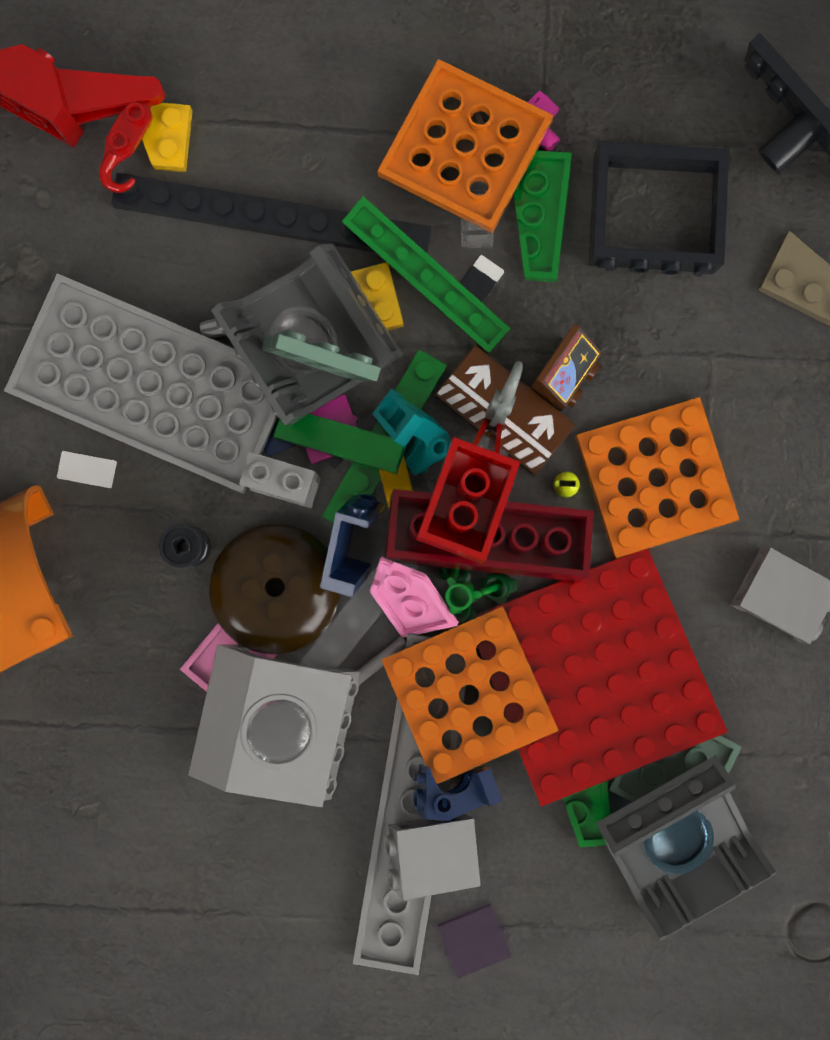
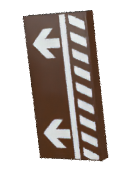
M475 345L437 391L435 397L479 431L496 389L500 391L503 389L510 372ZM519 380L512 411L507 416L504 425H502L500 449L512 459L520 461L522 467L536 476L576 424ZM486 430L484 436L490 439L492 432Z

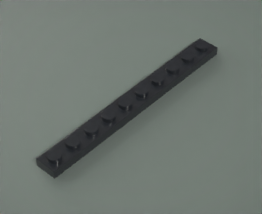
M116 173L115 183L123 184L130 178L135 179V184L126 192H113L111 205L117 209L375 252L342 222L349 212ZM389 219L428 253L432 226Z

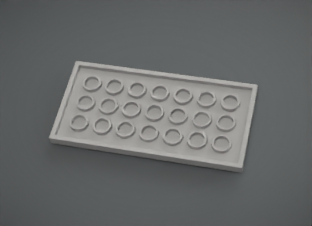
M58 273L4 389L5 392L242 494H245L247 487L239 485L248 452L262 455L277 420L272 411L270 401L264 392L255 385L253 375L246 364L237 357L234 348Z

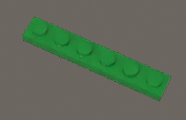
M364 196L343 219L342 222L488 353L511 329Z
M418 350L396 391L408 402L422 410L446 370L447 365ZM377 421L371 432L391 437ZM353 462L322 517L334 523L336 512L353 495H373L381 481L379 469Z

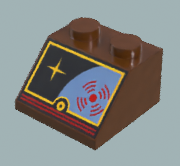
M574 324L532 385L531 390L560 412L567 405L572 408L583 393V391L578 389L585 378L591 381L601 367L596 361L602 352L584 331Z

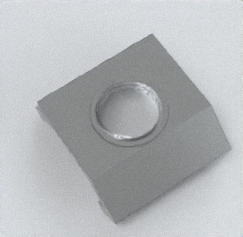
M217 644L188 775L229 793L323 808L324 801L332 799L337 786L336 777L340 761L344 755L343 746L347 729L351 724V711L354 697L359 688L360 672L350 668L325 669L271 659L250 653L248 648L241 645Z

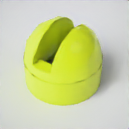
M568 471L558 474L553 481L555 493L563 498L575 495L580 487L578 477ZM559 481H574L575 487L559 486Z

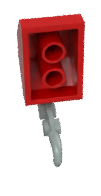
M521 361L515 362L501 391L496 389L473 443L453 438L426 508L416 540L480 564L486 562L521 463L500 454L502 425H504L507 416L510 415L516 400L515 393L523 367ZM486 430L492 432L487 449L479 447Z

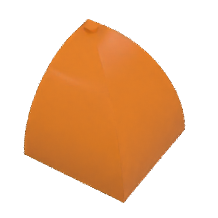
M38 485L29 487L0 502V673L73 637L59 605L55 604L48 589L31 540L29 527L54 515L41 486Z

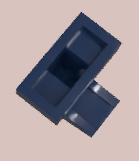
M420 764L418 766V773H413V781L418 783V789L414 790L413 795L414 808L418 810L419 816L428 820L449 821L482 805L492 806L503 801L491 769L480 765L462 773V779L459 784L453 789L446 791L440 790L437 786L430 766L426 767Z

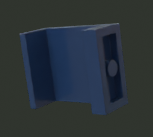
M369 494L353 495L336 512L320 588L353 597L368 578L372 564L347 557L354 524L368 528L382 513L385 503L378 502L376 497Z

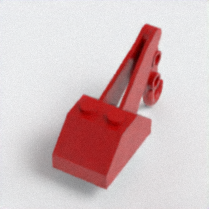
M24 44L1 49L0 107L72 148H75L83 134L82 124L119 115L106 136L104 158L100 164L99 178L103 186L109 191L122 193L131 189L135 184L134 178H130L123 184H117L112 180L111 173L115 166L134 153L153 119L151 106H156L163 102L165 91L160 81L153 76L59 69L54 65L55 59L41 48H36L34 51Z

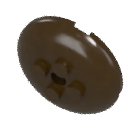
M284 524L257 526L246 530L231 540L215 561L209 583L211 607L221 628L241 646L263 654L290 653L314 642L332 622L340 601L339 593L320 588L328 552L327 548L310 533ZM273 579L281 580L285 585L283 594L278 597H272L266 592L267 583Z

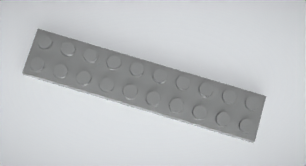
M408 633L406 649L432 637ZM453 654L448 657L446 668L450 673H461L465 668V660L461 655ZM430 668L418 670L416 682L419 686L429 687L433 684L435 675ZM466 686L462 687L459 692L462 702H464ZM436 698L429 704V712L435 718H443L448 712V704L445 700ZM398 699L353 964L419 975L431 896L403 901L390 889L388 870L392 869L391 856H388L386 852L385 836L389 835L388 824H396L401 829L440 823L444 822V820L425 819L419 816L418 810L414 808L413 795L414 790L418 789V783L413 781V773H418V766L420 764L426 765ZM448 730L443 734L442 742L447 749H456L458 731ZM451 778L437 784L439 789L442 791L449 790Z

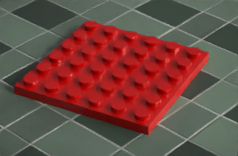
M648 548L590 569L589 578L583 581L562 580L477 614L480 617L503 606L559 730L518 748L541 807L728 733ZM483 641L477 646L482 660H490L496 654L495 646L489 641ZM495 672L490 677L494 690L504 691L508 688L510 681L504 672ZM515 702L507 704L504 708L505 719L512 723L520 721L523 717L522 707Z

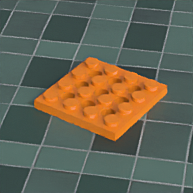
M438 59L377 171L378 176L493 233L549 129L554 115ZM453 97L458 99L461 105L455 110H448L443 106V102ZM480 111L485 112L489 116V120L485 124H476L471 119L472 115ZM439 125L446 132L440 138H432L428 135V130L432 126ZM505 126H513L517 129L518 134L514 138L507 139L501 135L500 130ZM467 139L473 142L474 148L470 152L463 153L456 148L457 143ZM419 153H425L431 160L426 166L420 167L412 162L414 156ZM495 153L500 155L503 159L502 164L497 167L487 165L485 158L489 154ZM453 167L457 169L459 176L453 181L443 179L441 173L445 168ZM480 181L487 185L488 190L483 195H475L470 191V186L474 182Z
M700 397L575 436L614 558L740 520ZM673 429H679L685 434L686 440L683 446L678 447L671 443L670 433ZM646 438L653 441L655 452L652 456H645L640 452L639 443L642 439ZM619 448L623 451L625 460L622 465H613L609 461L608 453L610 449ZM685 459L692 461L695 465V473L692 477H685L680 472V463ZM652 469H659L664 473L665 481L661 487L653 486L650 483L649 473ZM627 478L633 482L635 488L631 496H623L619 492L618 483L621 479ZM694 490L701 491L705 496V503L701 508H695L690 503L689 497ZM664 499L670 500L675 507L674 514L670 518L663 517L659 512V504ZM632 509H638L644 515V522L640 527H633L628 522V514Z
M503 606L381 660L426 767L430 766L436 784L559 731ZM483 641L491 642L496 648L495 656L490 660L480 659L476 653L479 643ZM458 654L464 658L465 668L461 673L453 674L447 670L446 661L449 656ZM421 668H430L434 672L435 680L429 687H421L416 682V673ZM500 671L507 674L510 682L506 690L496 691L491 687L490 677L493 673ZM466 685L475 686L479 692L477 702L472 705L464 704L459 697L461 688ZM436 698H441L448 704V712L443 718H435L429 712V704ZM512 702L518 703L523 709V717L515 723L507 721L504 717L505 706ZM479 716H486L492 721V731L486 736H479L473 730V722ZM456 730L460 733L462 743L457 749L450 750L443 745L442 737L446 731Z

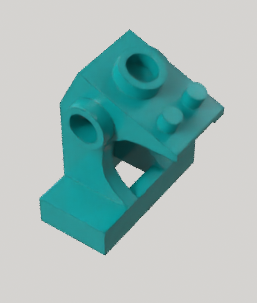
M391 388L372 415L391 438L403 447L406 446L412 436H415L414 444L404 458L406 465L413 475L424 474L428 471L429 466L441 461L447 455L451 439L447 431L433 417L408 402L399 392Z

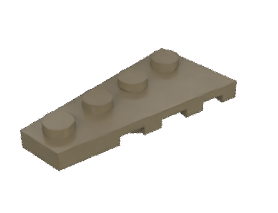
M788 231L784 235L758 287V291L830 326V264L791 231Z

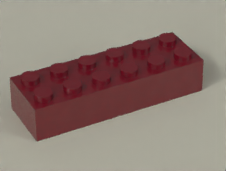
M393 489L391 493L384 556L388 560L396 563L576 582L583 581L590 576L594 511L507 501L487 560L484 564H480L416 540L432 493Z

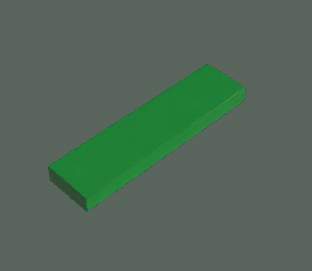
M312 414L307 415L291 426L289 424L284 425L282 420L279 419L274 438L396 475L406 446L403 447L395 442L391 437Z

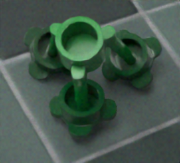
M441 568L439 571L440 578L447 581L450 586L443 600L449 607L450 613L459 622L458 626L478 617L477 612L473 611L471 605L475 599L486 595L488 598L495 600L496 604L501 605L508 601L507 597L511 592H515L518 589L517 580L511 579L507 574L492 573V575L483 580L481 589H475L468 582L471 578L469 570Z

